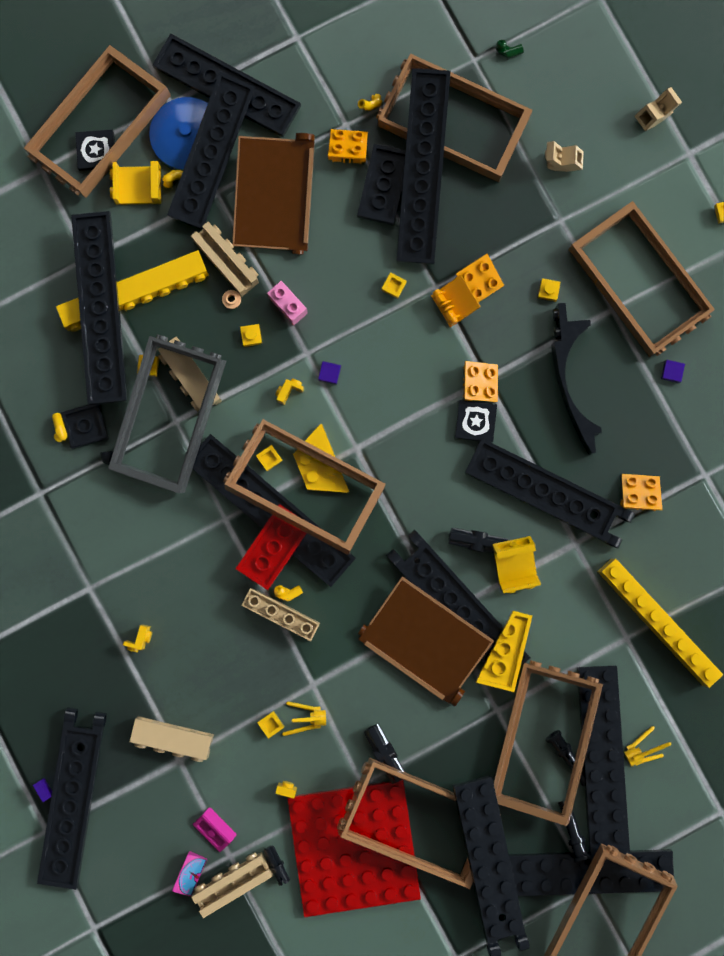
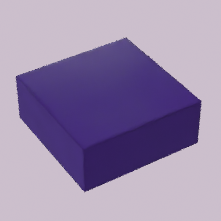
M665 360L661 379L681 383L685 364Z
M322 361L318 380L337 385L341 365Z
M45 778L33 785L42 802L52 796V789Z

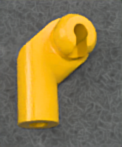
M372 95V101L360 99L358 107L366 111L380 107L382 104L381 95Z
M172 170L165 174L162 178V181H164L163 186L171 188L173 181L180 180L183 170Z
M54 413L52 415L56 432L54 439L57 442H62L66 440L67 432L62 415Z
M277 585L274 588L275 596L285 601H291L303 594L299 585L291 590L281 585Z

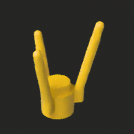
M286 702L288 706L314 711L310 712V717L292 719L293 723L310 722L313 725L283 732V736L326 726V710H321L320 707Z
M654 726L645 731L632 744L626 746L628 750L624 754L631 767L662 758L663 754L644 757L671 746V743L667 742L643 753L639 747L635 749V746L655 729Z

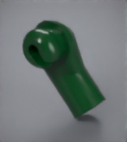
M499 40L496 44L497 52L506 58L524 53L522 44L510 47L505 40Z

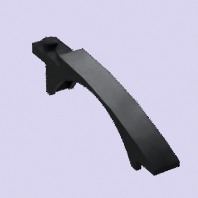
M558 303L555 309H553V320L557 324L554 334L555 339H558V341H554L551 345L556 378L567 413L588 455H593L596 453L594 436L602 433L601 427L592 423L577 409L568 392L565 377L566 362L570 349L578 336L591 326V321H567L566 303Z

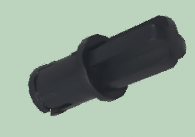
M273 845L266 847L264 853L270 864L269 869L273 871L278 885L282 886L283 883H288L290 877L283 866L284 861L280 859Z

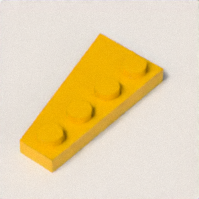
M516 611L511 612L475 681L476 683L511 692L515 691L532 615Z

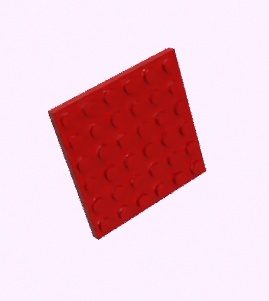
M403 779L394 784L391 781L368 784L348 830L415 856ZM354 787L296 795L294 799L287 798L304 917L421 899L416 867L340 837L337 825L339 820L345 816V807L348 800L352 799L354 795Z

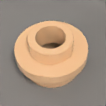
M228 290L223 294L222 302L225 307L235 309L241 303V296L235 290ZM230 296L235 297V300L233 302L228 301V298Z

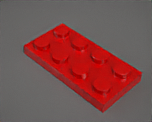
M280 504L278 505L279 507H281V508L285 509L286 511L292 513L291 511H289L288 509H286V508L283 507L282 505H280ZM272 515L235 569L266 590H269L307 533Z

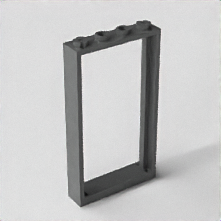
M157 334L156 338L149 336L108 469L177 493H185L226 361L221 359L222 355L213 352L207 355L203 353L204 349L195 346L189 349L185 347L186 343L177 340L171 343L167 341L168 337ZM158 347L214 365L177 482L122 463Z

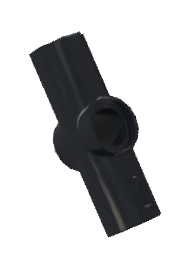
M451 528L448 544L467 547L469 550L478 552L487 551L494 553L492 544L505 542L508 539L475 530L467 531Z
M377 723L366 729L364 734L373 748L372 751L377 761L405 772L397 759L396 751L391 742L385 737L379 724ZM386 773L392 784L402 780Z

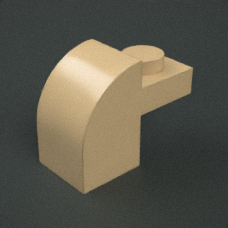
M670 87L655 101L646 104L635 115V118L642 128L647 131L668 118L682 101L672 87Z
M555 141L547 142V149L545 150V158L548 162L547 168L566 172L583 170L584 151L577 145L561 147Z

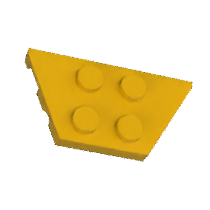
M320 424L305 442L335 457L323 425ZM298 449L293 455L307 490L349 493L341 472Z

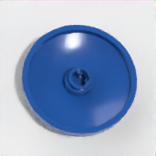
M193 97L177 98L164 104L153 117L149 131L151 146L158 159L167 167L173 170H184L208 105L207 102Z

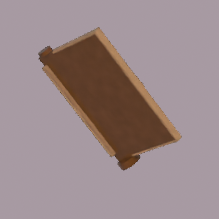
M296 133V139L238 137L233 246L292 250V254L303 255L304 251H308L315 146L314 134Z
M403 576L368 626L364 624L358 633L361 636L359 640L365 646L454 707L465 693V690L461 688L494 642L493 639Z

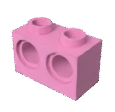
M282 281L267 293L269 299L293 326L308 314L307 308Z

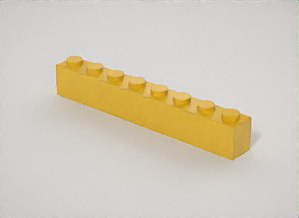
M199 250L117 282L120 311L123 309L125 311L131 310L136 304L141 302L143 304L151 302L154 297L159 295L160 297L166 296L174 289H184L189 283L194 281L195 283L204 281L209 274ZM78 298L56 306L64 328L72 332L81 329Z
M616 558L610 559L597 571L702 686L710 688L723 676V673Z

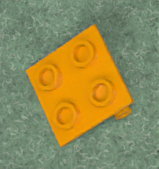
M331 129L328 160L342 162L343 158V163H345V159H349V163H351V159H353V163H366L368 132Z
M488 253L456 273L457 277L462 275L478 303L504 286Z
M459 275L441 289L433 291L431 295L450 328L481 307L462 275Z
M465 361V366L463 367V398L465 401L498 402V365Z
M621 474L623 499L620 501L621 507L625 509H641L643 511L645 509L653 511L662 510L660 476Z

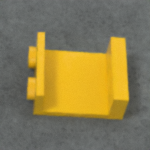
M150 161V166L119 167L117 162H113V169H110V179L113 180V187H110L111 199L113 198L116 205L161 204V166L158 161Z
M531 536L492 544L498 581L503 593H514L517 590L532 589L535 586L541 585L536 573L533 553L536 551L535 543Z

